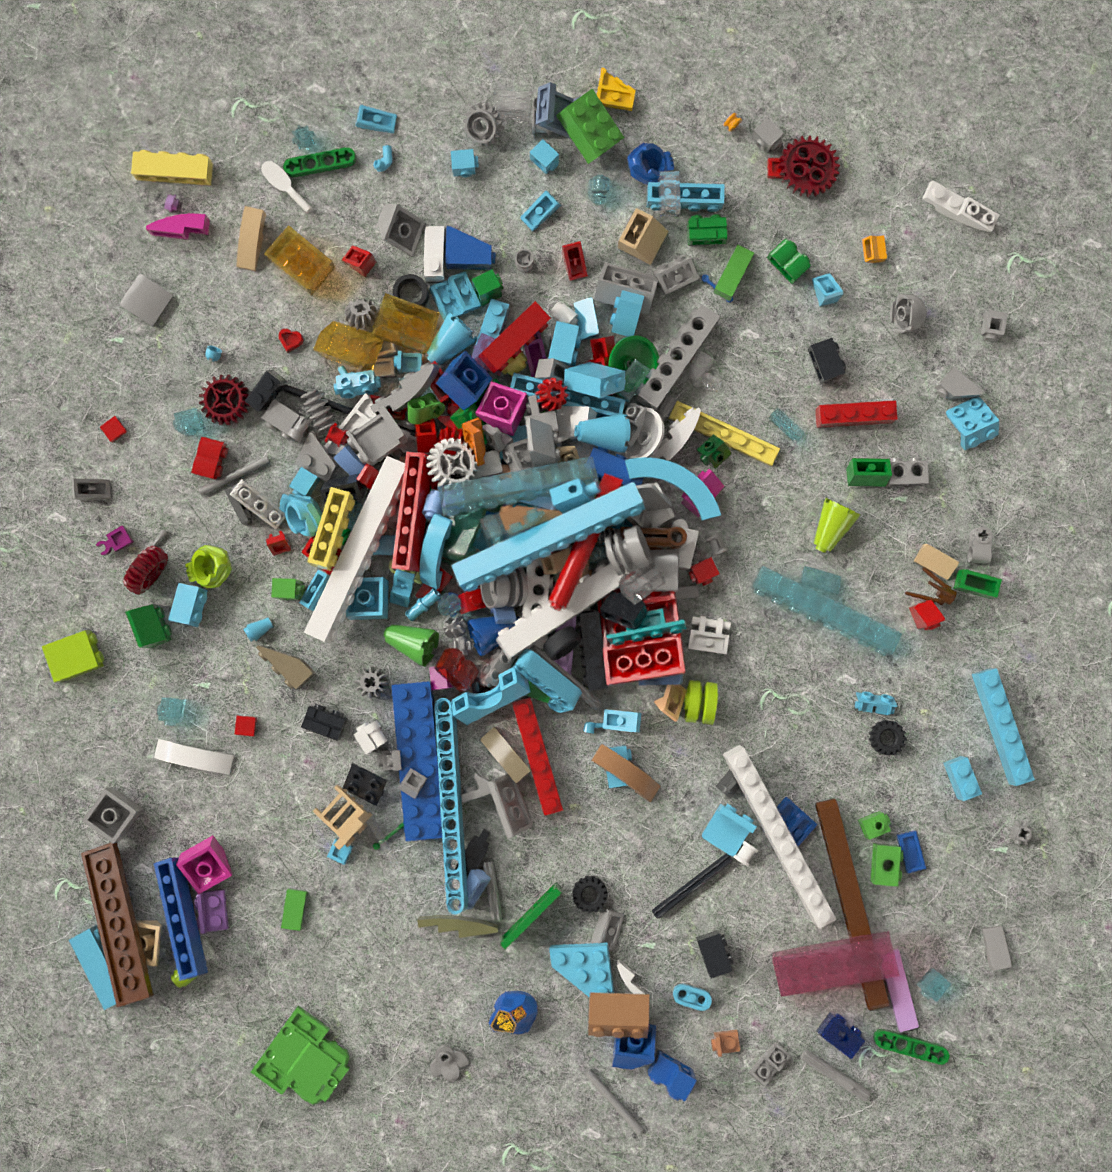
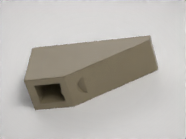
M258 645L256 647L260 651L258 655L264 661L268 660L273 665L271 668L277 675H283L286 679L284 682L291 689H300L316 674L303 659Z

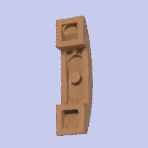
M603 744L600 745L591 760L631 787L637 794L649 802L653 800L661 787L637 766Z

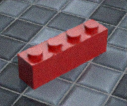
M536 301L533 302L478 357L493 373L497 370L503 371L509 365L507 360L511 357L515 359L522 352L520 348L524 344L528 346L535 340L533 335L537 331L542 333L549 326L547 322L551 317Z
M896 400L819 405L815 409L817 428L892 424L898 419Z

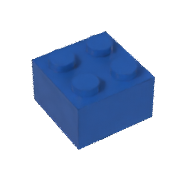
M464 351L450 363L436 384L462 410H465L478 400L492 380V377Z

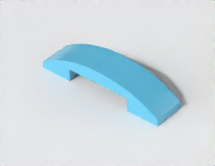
M436 513L430 522L424 539L419 570L421 582L438 590L442 577V571L439 570L445 540L450 537L452 520Z

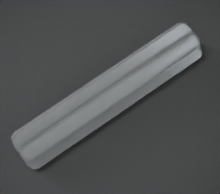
M492 861L483 863L484 872L491 878L487 885L492 919L497 920L502 918L494 864Z

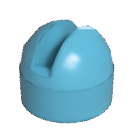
M207 346L206 358L208 360L212 358V362L218 361L222 350L215 346Z

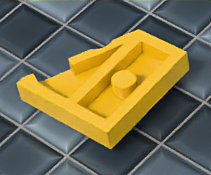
M601 67L597 96L604 107L632 111L635 89L625 85L621 79L613 77L605 68Z

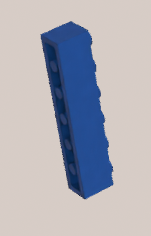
M176 857L154 863L179 981L207 974L208 969L188 881L176 865L179 858Z

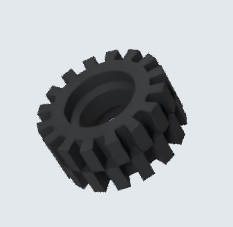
M882 720L871 727L872 731H869L870 745L880 754L896 755L906 745L904 744V741H907V737H905L906 732L903 731V727L897 722ZM886 730L892 731L895 737L894 742L890 745H884L881 741V734Z
M595 876L580 878L575 883L572 891L574 904L582 912H598L607 902L606 886L601 879L595 878ZM587 887L595 888L598 893L597 898L592 902L584 900L582 896L583 890Z

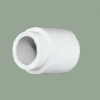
M557 302L550 311L552 318L556 322L576 325L578 322V314L565 303Z

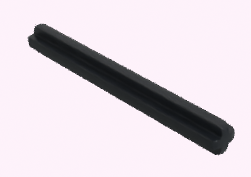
M725 853L652 909L654 916L660 919L733 862L730 855Z

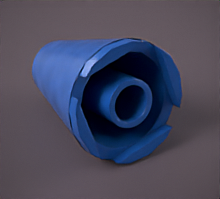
M494 616L471 619L467 622L470 638H473L475 642L473 645L479 656L486 655L499 646L496 639L499 637L498 633L506 627L511 629L516 626L514 623L496 624Z

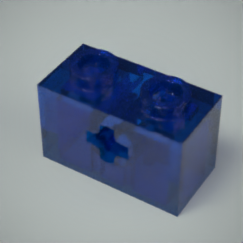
M829 1012L816 1031L822 1038L852 1060L865 1042V1039L861 1036L863 1032L854 1025L849 1027L846 1024L847 1020L840 1014L834 1015ZM841 1031L842 1033H845V1035H839V1032Z

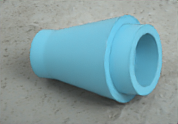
M267 617L263 620L247 624V627L243 630L250 642L262 637L273 628V625Z

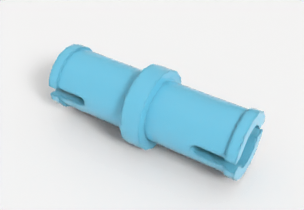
M433 588L423 598H419L417 603L405 612L408 619L414 621L424 611L427 612L430 606L441 598L439 591Z

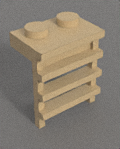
M337 784L334 787L339 792L337 797L323 812L317 808L313 812L340 837L334 844L340 850L344 845L348 847L356 839L353 836L356 833L360 834L368 826L366 822L372 814L367 813L363 809L364 806L362 804L359 805L354 797L346 793L347 790L345 788L342 789ZM343 796L348 802L330 821L325 815ZM352 805L356 810L338 829L334 822Z

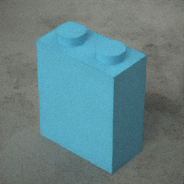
M592 362L565 369L564 386L569 390L598 398L625 390L624 370Z

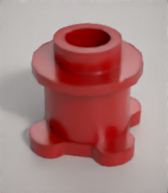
M334 423L330 427L324 442L328 443V441H331L340 448L348 442L349 436L346 433L348 430L344 431L337 427V423Z

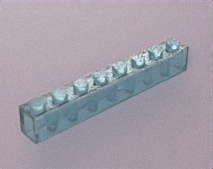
M592 456L438 486L443 516H455L460 512H475L480 508L491 509L501 504L511 505L521 500L532 501L541 496L551 497L550 489L575 479H581L586 485L595 481L598 483V476Z
M765 566L759 568L750 587L754 589L753 593L764 597V595L771 597L773 603L780 606L783 603L789 606L788 610L796 614L801 612L806 615V619L812 622L818 620L824 623L823 627L831 631L836 629L845 638L851 639L853 637L858 640V644L866 648L871 646L875 648L876 653L883 656L894 653L903 634Z

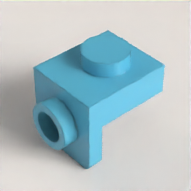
M398 351L397 356H394V367H397L399 373H410L413 371L416 373L421 370L422 353H403Z

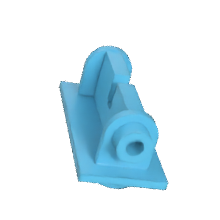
M867 691L862 693L856 692L858 701H855V709H858V711L872 713L873 706H875V713L894 714L897 703L892 696L887 694L879 696Z

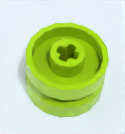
M689 680L684 703L685 722L696 723L700 714L702 724H714L718 699L717 683L706 682L702 692L700 681Z

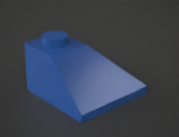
M649 1024L647 1038H615L612 1067L632 1070L654 1063L656 1025Z

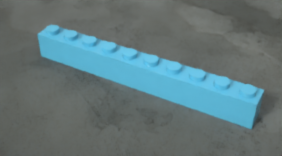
M634 482L459 561L453 564L452 568L464 592L473 591L479 585L485 582H493L496 580V577L510 574L520 566H528L533 560L545 558L557 549H565L569 544L575 541H582L592 533H600L612 524H620L625 518L637 516L645 510V506Z

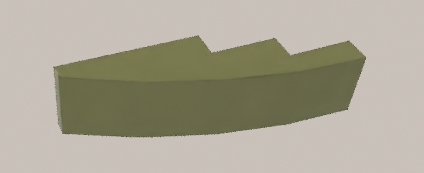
M433 915L421 916L417 919L418 928L438 925L439 933L458 930L459 938L497 933L499 930L497 924L464 916Z

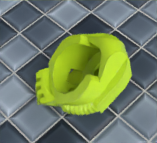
M204 545L198 548L191 558L192 562L185 564L189 581H197L198 584L205 588L220 587L232 570L228 552L221 547Z

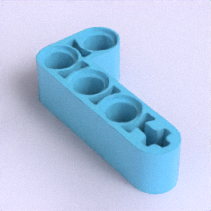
M524 649L514 665V668L551 698L548 706L552 710L563 713L574 709L582 691L532 650Z

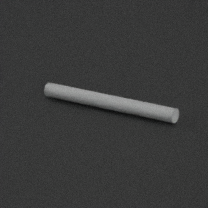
M265 456L198 489V491L203 496L270 463V460Z
M589 1069L585 1076L637 1134L641 1133L643 1130L641 1125L592 1070Z

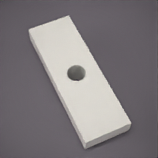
M242 479L230 493L233 498L274 529H277L286 518L285 513ZM262 502V506L257 508V504Z

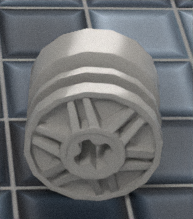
M639 526L626 529L624 531L625 540L619 533L614 534V538L612 536L605 537L609 561L619 576L625 574V569L627 572L633 571L632 562H634L638 569L652 564L648 544Z
M522 567L516 568L510 574L496 577V580L493 582H485L480 585L483 601L488 608L505 607V605L507 607L521 606L526 602L528 596V581Z

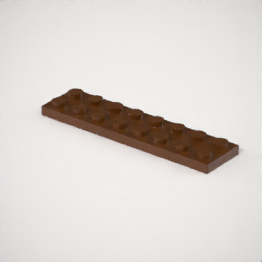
M110 842L81 853L116 1006L120 1007L152 997L154 994L118 844Z

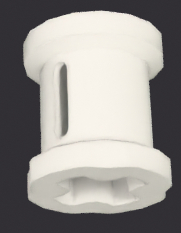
M743 841L741 850L734 858L749 867V861L754 853H757L759 850Z

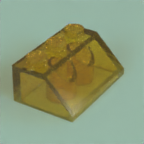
M332 321L319 333L313 350L321 357L368 371L373 370L385 338Z

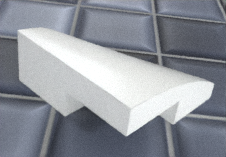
M562 406L561 409L556 411L559 444L555 445L560 446L562 445L561 442L570 438L573 440L577 438L574 435L575 425H578L580 421L596 419L597 412L587 406Z

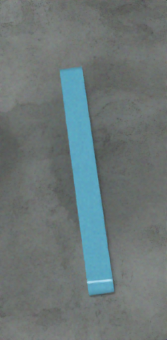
M440 698L435 703V724L446 906L450 913L459 914L468 907L457 718L453 716L451 700ZM445 702L449 704L447 712H443L441 709ZM448 721L450 723V729L447 732H445L443 730V724ZM446 741H450L452 745L449 751L444 749ZM448 760L453 764L450 771H447L445 768V763ZM449 780L454 782L452 790H448L446 787V783ZM450 799L455 802L453 810H450L447 806ZM451 819L456 821V828L454 830L449 828V821ZM452 839H455L458 843L455 850L450 847ZM453 859L459 862V867L456 870L451 867ZM454 879H457L460 882V888L458 890L454 889L452 886V882ZM455 899L461 902L460 910L455 909L453 905Z

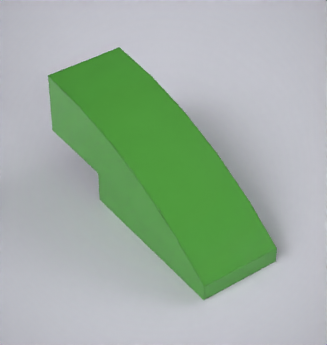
M737 245L714 289V294L729 301L731 300L754 252Z

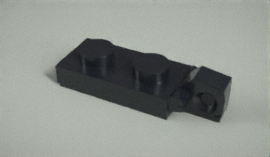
M485 828L479 837L474 835L465 849L467 878L471 870L478 868L488 850L490 843L486 842L490 831ZM458 862V864L456 865L455 870L458 869V867H459V862Z

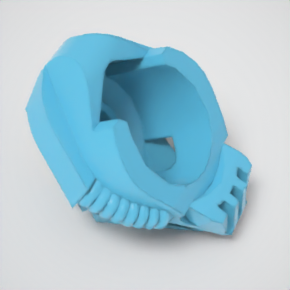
M282 494L279 509L285 513L291 531L295 534L301 533L304 536H316L322 517L318 503L309 496L289 494L288 496Z

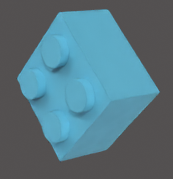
M556 322L548 359L554 358L570 367L576 366L578 351L575 350L580 348L582 339L579 326Z
M384 577L363 578L362 584L354 593L353 603L346 610V618L350 620L388 619L389 581Z

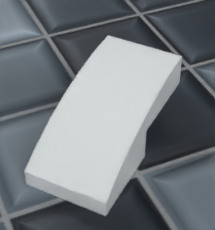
M618 959L616 963L619 973L629 990L633 994H645L644 990L632 980L635 976L634 971Z

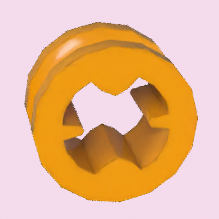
M733 113L724 122L723 126L728 127V131L732 132L741 123L742 119L737 118V114Z

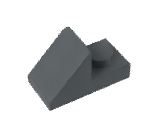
M225 489L224 491L241 524L247 526L253 523L250 519L252 517L251 511L230 495L232 489Z

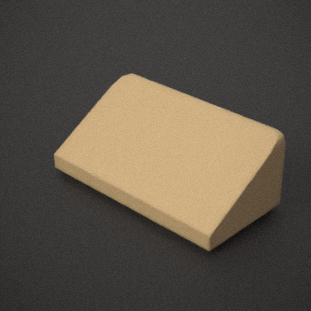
M928 544L922 545L914 559V562L946 580L949 579L959 564L957 560Z

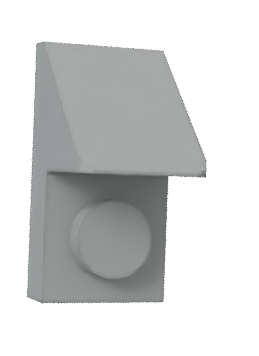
M475 773L479 788L476 789L475 786L464 789L465 793L461 794L462 801L467 802L491 794L487 783L491 780Z

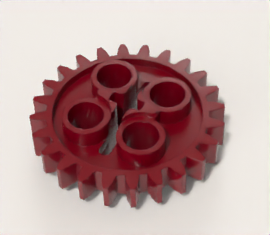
M811 135L808 136L807 140L803 136H801L799 141L795 138L792 144L788 143L787 149L783 150V156L779 159L782 162L778 166V169H782L779 176H785L782 183L788 182L787 189L793 187V194L797 190L800 191V197L804 192L807 198L810 197L811 193L817 197L819 191L824 194L826 189L830 190L832 184L837 180L835 177L840 173L837 171L840 164L836 163L839 157H834L836 150L830 151L832 144L825 146V139L821 143L818 142V136L815 140H812ZM799 153H804L806 158L800 157ZM817 158H822L824 163H820ZM794 170L800 171L802 175H796ZM812 175L818 176L820 180H814Z

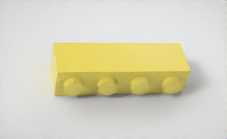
M148 150L133 151L131 174L136 180L211 185L213 163L207 155L196 154V156L182 152L170 154L165 151L151 153Z

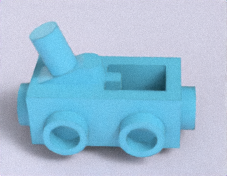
M344 366L338 368L340 375L336 376L334 391L341 398H354L365 393L372 395L379 392L378 388H381V381L379 376L376 377L374 370L348 373Z

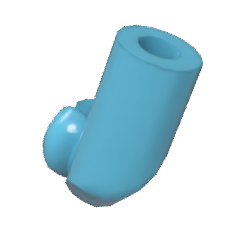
M383 146V157L375 160L373 163L377 171L383 172L392 164V146Z

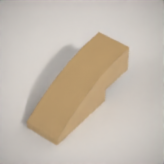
M244 207L238 241L237 268L256 271L266 214L262 209Z

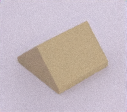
M136 920L146 965L156 967L158 966L162 925L158 920Z

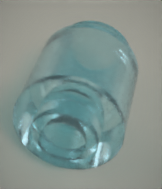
M605 541L601 543L596 542L588 560L593 564L609 559Z

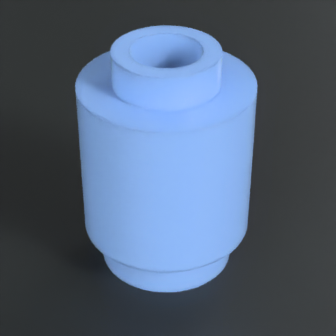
M432 490L427 495L422 514L425 515L426 519L432 520L436 513L442 515L444 493Z

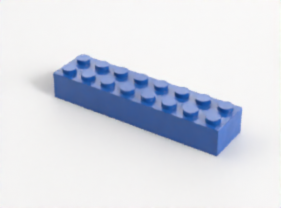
M431 681L391 685L397 750H400L401 770H399L400 784L411 768L428 778L416 798L401 791L405 841L442 838L435 707Z

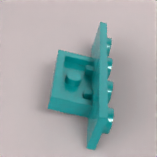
M663 609L648 611L647 616H645L638 629L632 630L626 627L627 631L606 635L610 644L617 646L624 644L625 641L632 640L633 642H638L650 636L658 638L663 636L664 633H681L687 627L684 620L666 623Z

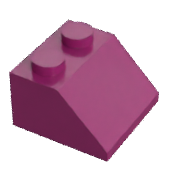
M491 381L476 411V415L492 427H497L500 432L514 436L527 409V393Z
M214 835L182 852L176 864L198 894L232 876L225 851Z

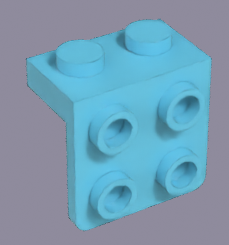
M980 397L972 398L946 411V416L961 433V447L964 451L999 435V419Z
M720 803L704 829L702 838L730 856H735L748 833H753L757 826L752 824L754 820L744 814L741 817L736 814L737 809L728 803L726 807Z

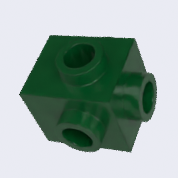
M714 434L697 449L701 455L699 458L705 466L710 465L714 469L732 454L725 442Z

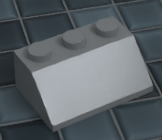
M604 263L594 300L602 304L614 305L616 297L621 296L622 290L643 295L644 300L640 314L645 313L649 315L658 279L654 275Z

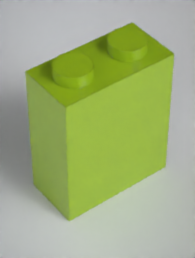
M84 630L41 646L54 683L63 682L104 667V656L98 650V639L95 633H92L90 630Z

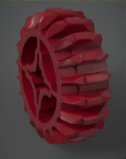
M220 374L219 380L215 376L212 377V383L206 381L208 387L201 388L205 393L199 394V397L204 399L199 402V405L204 406L201 411L206 413L205 417L207 419L211 418L213 423L218 421V424L223 426L224 422L230 426L231 420L235 424L238 423L237 417L244 419L242 413H248L249 411L245 407L250 406L245 402L249 394H246L249 392V389L244 387L245 383L243 381L239 382L238 377L232 379V376L229 374L226 378ZM224 386H231V387H233V388L228 389V390H226V391H220V390H219V388L224 387ZM213 394H215L216 401L213 403L214 406L212 407L211 400ZM237 394H239V402L236 407L234 405V400L237 397ZM220 395L226 397V399L228 400L227 402L230 404V406L227 403H224V401L222 400L223 398ZM227 408L232 411L227 414H218L219 411Z
M154 545L142 550L136 559L133 560L132 564L129 565L124 575L123 584L127 590L138 595L149 590L158 580L163 570H165L168 554Z

